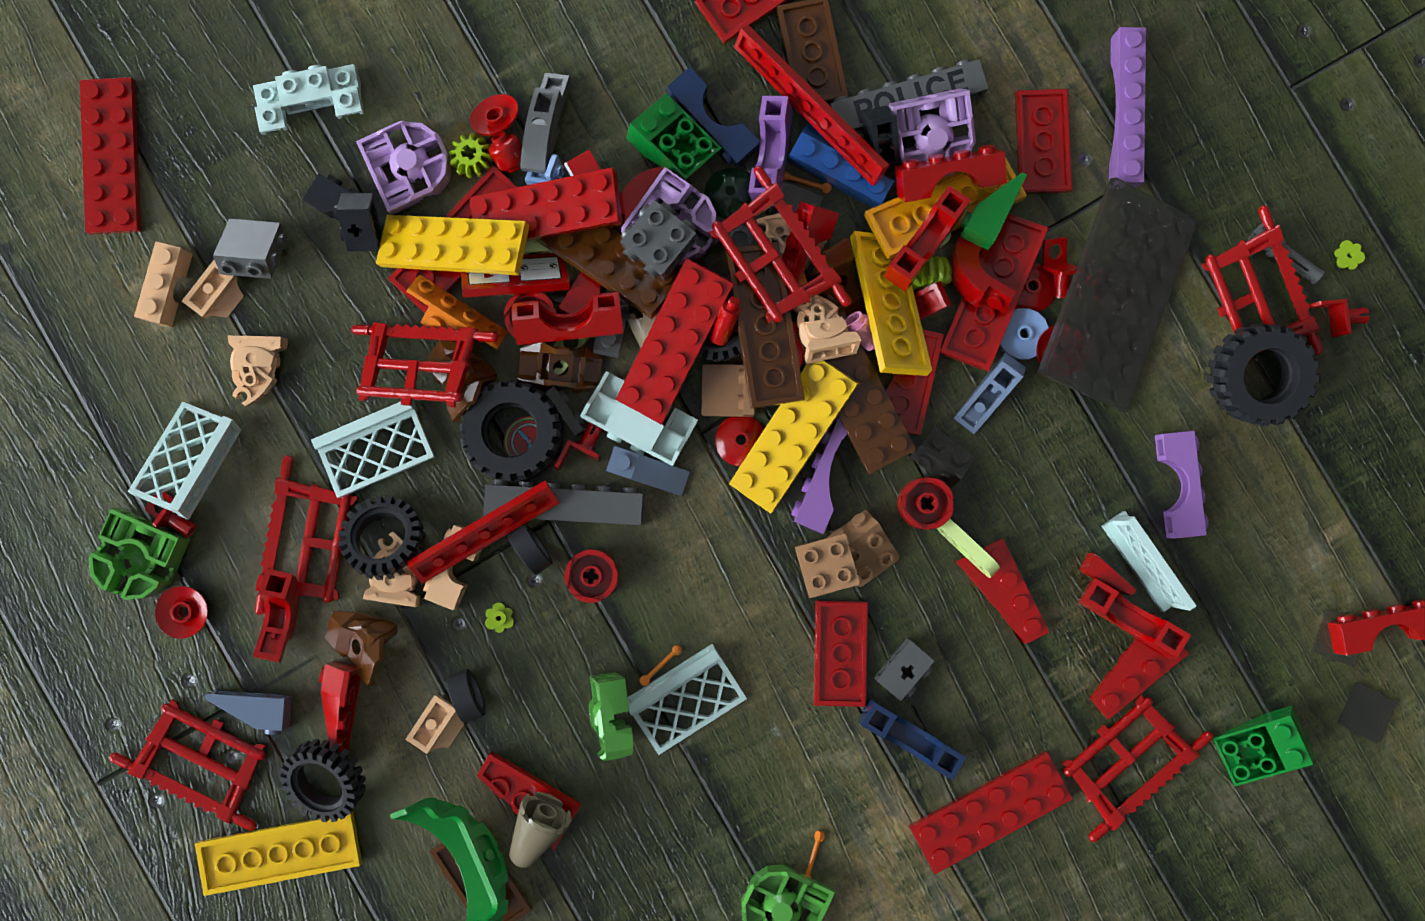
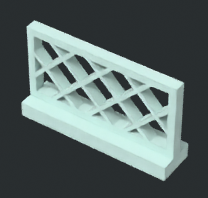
M412 401L411 406H403L400 404L401 402H398L311 439L314 448L320 454L337 498L344 497L435 458L417 414L418 410L414 401ZM412 417L415 424L412 435L409 436L399 432L402 422ZM396 424L395 429L390 428V426ZM383 429L393 432L387 446L375 442L378 432ZM417 433L419 434L421 440L416 438ZM372 434L371 439L365 438ZM397 434L410 439L404 453L392 449ZM359 439L369 442L363 456L351 452L355 441ZM414 441L423 444L426 455L419 458L409 455ZM373 444L386 449L380 463L368 459ZM345 445H348V446H347V449L341 448V447H343V446H345ZM336 449L345 452L339 467L331 464L327 453ZM390 451L403 456L398 467L390 468L385 466ZM349 455L362 459L356 473L344 469ZM407 458L412 459V461L405 463ZM366 461L379 466L375 476L369 479L361 476ZM383 468L388 470L384 473H381ZM342 472L355 476L351 486L344 490H341L338 482ZM359 478L365 480L357 484Z
M182 402L128 492L189 520L242 429L228 417H220ZM186 412L194 413L196 421L183 426L182 419ZM213 421L219 423L214 432L205 435L203 425ZM198 427L201 437L187 441L185 432ZM180 434L183 443L170 448L168 442L171 437ZM203 443L204 449L201 454L192 457L189 447ZM185 449L187 459L174 464L172 454ZM167 456L169 466L156 470L155 463L157 460ZM189 465L190 472L188 476L178 480L176 470ZM171 472L173 482L160 487L158 476ZM153 479L155 489L145 493L139 491L145 481ZM175 488L177 494L172 503L165 502L162 493Z
M1122 511L1102 525L1104 531L1161 612H1165L1171 607L1189 611L1196 607L1189 594L1134 516H1128L1126 511Z
M711 644L629 696L628 704L629 713L633 715L658 755H660L747 698L723 662L718 651ZM716 664H719L723 670L721 681L707 678L708 669ZM725 677L728 678V680L730 681V683L724 682V681H725ZM691 680L700 681L699 695L684 692L686 683ZM705 683L719 685L717 698L702 696ZM723 686L734 688L739 695L731 701L720 699ZM669 694L679 696L677 709L662 706L664 697ZM683 697L697 699L695 712L680 710ZM701 700L715 703L712 713L709 715L698 713ZM647 708L657 710L655 723L643 721L639 713ZM661 711L675 713L673 726L658 724ZM679 714L693 717L692 725L687 729L676 727ZM648 727H652V728H653L652 733H651V731L649 730ZM657 729L671 731L670 739L662 745H659L655 739Z

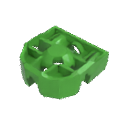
M112 508L98 536L102 544L89 556L90 576L100 589L116 595L119 594L125 600L154 597L172 584L191 539L185 538L183 535L165 527H155L152 525L153 522L124 509ZM136 531L154 537L151 545L144 540L133 538ZM110 544L119 547L120 552L115 554V557L107 554ZM123 559H129L132 567L126 569ZM156 564L169 568L170 573L165 579L151 573ZM123 576H128L129 579L125 588H119Z
M616 672L591 675L592 700L589 704L591 727L598 733L601 747L597 755L603 761L632 755V728L629 725H625V721L622 718L614 719V714L629 711L625 678Z
M784 864L767 865L753 875L747 891L741 899L743 921H798L803 907L810 910L805 921H822L835 891L833 888L804 874L796 873V871ZM789 877L800 881L795 893L793 891L791 893L787 888H784ZM753 889L765 894L764 902L759 903L750 898ZM795 900L797 907L796 911L792 912L791 904ZM766 911L772 913V920L768 919Z

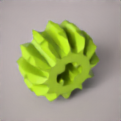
M474 133L470 134L468 140L464 135H461L460 139L462 142L453 141L452 143L455 150L449 151V156L453 158L450 164L453 168H457L456 172L459 175L466 173V176L471 179L474 172H476L478 177H482L480 170L485 169L488 171L490 166L486 162L493 161L488 153L490 144H486V140L482 136L477 139ZM473 152L474 158L470 160L468 154Z
M931 257L912 283V288L922 290L939 281L942 282L943 286L949 284L952 281V269L949 260L945 257Z

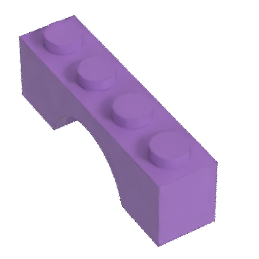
M762 96L759 116L760 151L756 166H762L772 180L771 183L774 184L776 182L782 191L793 110L788 96ZM754 168L751 171L748 191L753 201L766 190L755 176Z
M1195 431L1155 435L1157 461L1172 467L1178 474L1181 482V493L1178 501L1173 507L1163 512L1166 538L1207 535L1206 529H1208L1209 523L1203 508L1205 492L1201 488L1200 483L1202 466L1198 462L1199 440L1195 436Z

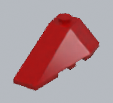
M332 661L325 664V667H322L319 682L322 683L321 694L330 748L334 743L340 745L338 751L342 753L344 749L349 751L361 678L357 674L356 665Z

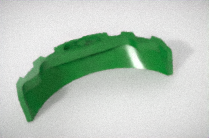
M428 797L390 814L391 819L411 822L428 830L452 854L461 872L466 890V921L503 920V916L507 914L509 900H506L507 869L494 836L483 822L479 823L469 814V810L461 805H454L437 798Z

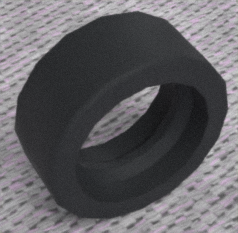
M523 524L508 534V539L514 550L533 574L537 575L553 564L546 548L527 524Z
M466 669L447 677L449 696L460 720L467 723L483 717L486 714L485 702L473 673Z

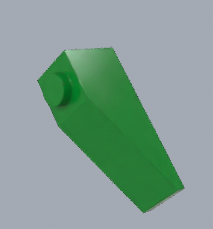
M1022 172L977 204L972 213L967 211L960 223V226L964 227L960 237L989 250L995 242L1027 174Z

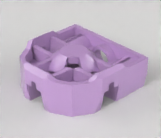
M959 88L889 103V108L897 115L900 162L902 165L903 161L918 159L921 162L929 160L928 157L932 155L943 154L944 157L953 156L954 152L958 150H970L971 152L972 147L975 145L976 137L970 90ZM939 107L940 116L936 114H925L920 117L919 110H929ZM967 124L969 128L968 136L954 137L952 127ZM928 125L931 130L926 136L921 135L922 130ZM914 135L913 139H916L915 146L903 148L902 137Z
M399 121L356 141L385 207L391 215L421 203L420 200L425 196L441 194L450 182L452 167L450 156L441 137L423 123ZM396 129H402L408 143H403L396 147L389 134H392ZM440 147L442 153L429 159L426 153ZM388 163L390 164L392 174L397 179L392 183H389L381 168ZM400 168L407 170L408 177L399 174ZM418 178L420 180L424 178L428 188L416 193L412 183Z
M664 167L621 227V233L629 225L633 226L639 219L638 215L646 204L651 205L654 200L658 202L661 199L674 210H680V215H675L679 220L687 219L697 228L696 230L709 238L703 248L696 244L678 264L683 265L686 258L693 261L702 258L711 247L715 238L711 237L708 232L713 230L712 224L717 221V215L708 196L698 192L691 184ZM690 194L700 199L693 210L691 208L689 210L684 205Z

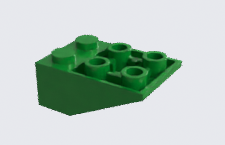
M667 93L630 123L626 139L645 158L662 168H668L685 181L721 150V147Z
M1292 705L1265 713L1213 737V741L1234 787L1311 766L1314 763V752Z

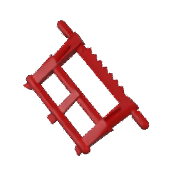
M756 166L754 174L766 190L748 205L744 202L739 210L722 223L719 221L713 222V230L708 232L711 237L721 241L740 271L734 274L740 283L745 279L748 281L767 310L766 318L768 323L772 320L777 323L781 322L783 314L804 303H811L810 298L830 288H833L834 294L843 306H850L851 298L843 286H840L839 283L842 282L840 276L833 268H829L827 265L826 255H821L820 247L815 246V238H809V230L804 229L803 221H798V213L792 212V205L786 204L783 199L785 196L776 182L774 184L771 183L772 180L762 166ZM773 205L820 273L818 277L803 287H800L754 218ZM743 224H746L765 253L750 264H748L729 233ZM770 262L792 293L777 304H775L755 274Z
M1263 205L1259 208L1258 212L1264 227L1267 229L1266 231L1247 242L1241 240L1239 244L1216 257L1212 254L1208 255L1205 259L1206 263L1201 264L1204 270L1210 271L1223 306L1217 308L1220 317L1227 315L1233 332H1235L1236 329L1243 327L1237 310L1255 302L1263 324L1276 325L1249 258L1250 255L1271 246L1299 318L1298 321L1285 327L1293 329L1295 334L1308 335V342L1315 349V355H1321L1323 347L1318 334H1316L1319 331V327L1314 317L1310 316L1308 312L1310 305L1305 302L1307 296L1301 293L1303 287L1298 284L1300 278L1294 275L1296 269L1291 266L1293 260L1287 257L1289 251L1283 247L1282 241H1284L1281 228L1278 224L1274 226L1275 222L1269 207ZM1239 261L1251 293L1233 301L1220 268Z
M377 322L373 323V327L371 325H353L351 328L353 334L371 335L368 356H365L361 385L356 389V393L360 395L358 400L365 401L370 397L401 399L400 404L403 406H411L413 400L440 401L456 408V403L462 400L460 392L470 366L468 361L475 340L478 342H496L499 336L496 332L479 331L473 327L454 330L450 326L446 330L442 326L437 329L433 325L429 329L425 325L421 328L416 325L411 328L407 324L401 327L398 323L394 327ZM388 337L457 341L452 363L383 358ZM380 369L407 370L405 387L375 386ZM417 372L450 373L446 391L415 389Z
M286 455L282 461L281 477H277L275 481L274 493L277 494L276 501L271 505L273 511L269 517L272 520L267 525L270 530L265 534L268 540L263 544L267 549L262 553L264 559L260 565L263 567L262 574L258 576L256 591H260L266 570H274L287 497L292 496L310 500L296 575L299 596L321 597L325 603H331L333 598L339 600V592L335 589L342 549L338 541H342L338 536L339 530L344 531V528L341 526L342 521L348 522L347 514L350 511L351 505L356 503L358 496H353L351 493L337 498L335 491L321 488L315 483L309 486L289 480L293 458L290 455ZM321 502L340 505L334 540L315 538ZM313 547L332 550L325 585L306 582ZM257 594L255 613L262 615L265 612V604L263 598Z
M1141 694L1136 698V705L1108 729L1103 724L1096 731L1100 735L1097 740L1073 761L1065 760L1062 762L1065 766L1063 769L1064 775L1073 777L1086 795L1087 802L1092 801L1105 820L1104 823L1099 824L1090 832L1089 840L1097 842L1109 832L1110 828L1112 831L1116 830L1126 820L1124 817L1128 813L1136 812V806L1144 805L1143 800L1151 799V793H1157L1158 787L1166 786V780H1173V774L1180 773V767L1184 764L1188 765L1198 758L1200 754L1197 751L1202 750L1213 740V734L1210 731H1206L1190 745L1174 730L1175 725L1169 723L1152 707V699L1150 697L1143 698ZM1143 715L1154 727V730L1128 752L1116 737L1139 716ZM1163 738L1177 755L1118 808H1115L1101 790L1159 739ZM1106 745H1109L1121 759L1093 782L1081 767Z
M171 699L170 704H163L161 708L163 714L149 736L145 738L147 743L134 762L117 752H113L110 755V761L124 769H129L127 772L129 775L139 779L146 778L150 780L151 786L159 785L160 790L167 789L168 795L176 794L177 799L185 798L186 803L194 802L195 808L203 807V812L212 811L216 813V817L228 824H232L234 821L235 824L250 831L255 830L257 827V823L242 814H237V810L245 790H249V785L259 760L266 758V752L263 750L266 745H252L221 730L224 723L217 719H214L212 724H209L179 709V704L174 699ZM175 719L206 734L199 752L167 737ZM216 739L247 754L239 772L208 757ZM161 747L232 781L233 783L223 803L151 769Z

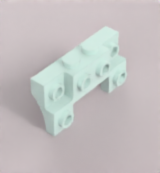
M354 64L332 69L322 65H313L304 71H285L283 75L275 77L276 81L253 85L257 107L254 108L259 132L262 135H266V132L280 129L288 130L285 111L288 114H294L334 105L338 119L355 113L364 114L361 99V81L358 69Z
M606 371L580 417L608 431V438L618 443H621L623 439L632 444L629 449L640 455H644L647 452L674 466L698 420L677 408H674L666 425L651 420L615 400L624 380Z

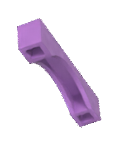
M1120 27L1111 37L1110 63L1115 81L1116 116L1113 146L1109 162V189L1135 190L1144 183L1146 28Z
M838 416L834 420L835 423L832 430L828 429L821 443L825 444L822 454L817 453L811 467L815 468L812 477H806L801 491L805 492L801 502L796 501L791 513L792 516H795L793 522L821 534H824L834 511L829 490L830 467L838 446L847 435Z

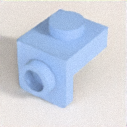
M552 154L545 174L527 172L525 177L526 184L531 185L563 178L564 166L561 164L558 155Z

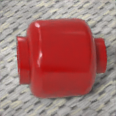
M505 132L494 135L491 138L492 143L489 145L488 153L496 167L508 173L519 170L521 167L522 143L518 136L513 133L505 134Z

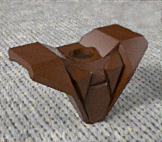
M842 238L839 243L820 253L821 255H826L827 265L829 268H833L842 280L840 284L851 298V305L848 307L843 306L834 294L833 288L818 294V296L835 304L839 308L838 312L844 310L847 317L857 311L866 314L861 285L857 284L852 267L854 254L849 239ZM816 267L806 277L808 283L820 275Z
M440 340L426 358L427 361L452 363L456 342ZM471 352L468 361L470 366L460 392L462 400L456 403V408L446 404L453 422H459L460 416L469 405L476 402L481 387L495 382L497 379L495 369L474 352ZM432 372L436 383L442 384L444 391H446L450 373Z
M545 342L534 343L520 348L518 382L528 383L542 391L551 385L567 386L574 394L594 391L600 383L603 357L593 353V350L585 345L572 349L553 347ZM558 360H563L568 364V372L563 376L556 375L553 371V365Z
M334 611L330 617L325 639L342 657H349L357 666L358 676L368 687L375 685L374 677L378 664L383 660V646L397 634L398 629L391 621L364 613ZM356 639L359 641L361 647L355 646Z

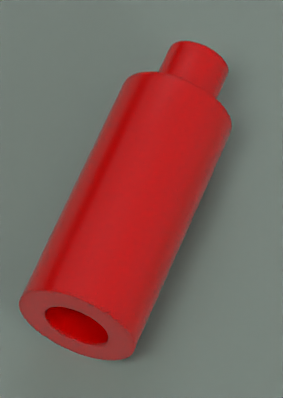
M730 297L729 301H725L721 306L709 335L710 340L716 345H726L741 312L740 300L737 297Z

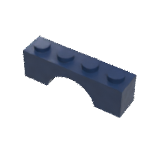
M690 66L667 86V94L721 147L719 155L728 166L732 164L738 169L759 149L760 141L743 123L735 126H723L715 123L708 117L703 107L704 99L707 95V84Z
M872 698L858 719V722L864 728L903 748L951 780H954L966 759L957 749Z

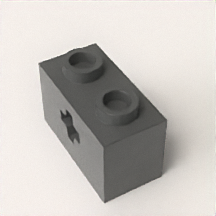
M906 638L873 678L898 700L902 701L903 698L908 699L917 688L915 684L920 678L925 679L933 670L931 665L934 663V660L911 640ZM903 666H905L906 668L909 667V671L911 672L909 676L905 674L902 675L903 672L901 671V668Z

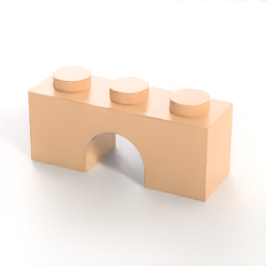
M155 241L134 317L172 328L179 304L173 298L174 286L180 277L186 278L192 253L180 247Z
M453 525L452 529L449 528L444 539L465 527ZM482 549L466 559L477 561ZM452 566L425 583L423 591L426 592L424 599L448 609L456 610L459 608L468 584L460 582L455 578Z

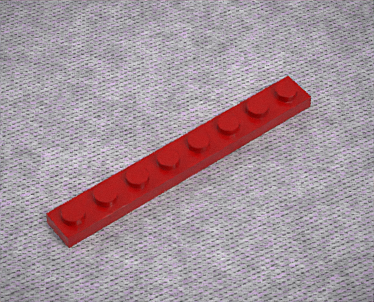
M749 25L742 27L734 48L782 96H788L790 104L872 186L878 184L889 164Z

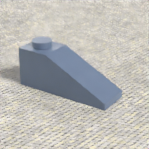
M1005 352L961 407L954 419L975 434L1024 377L1026 367Z
M614 446L606 470L607 472L679 496L683 494L690 473L684 469Z
M219 690L205 694L207 701L254 729L264 730L265 734H281V731L290 727L293 695Z

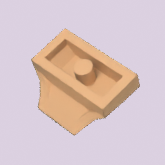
M213 260L182 302L204 318L210 316L228 318L244 295L238 287L237 277L235 275L220 274L216 262Z
M436 694L405 740L426 754L437 748H449L464 726V723L458 717L453 705Z

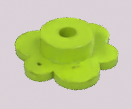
M1349 240L1341 242L1340 248L1334 252L1335 257H1337V266L1342 269L1347 267L1350 270L1356 269L1358 264L1365 260L1364 253L1360 251L1361 245L1358 243L1353 244Z
M495 603L492 609H488L485 613L486 617H488L485 621V626L491 630L495 629L498 633L503 632L505 628H511L514 624V619L511 617L512 609L505 608L503 603Z

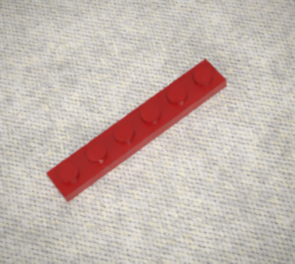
M545 480L407 561L408 567L423 584L560 502Z

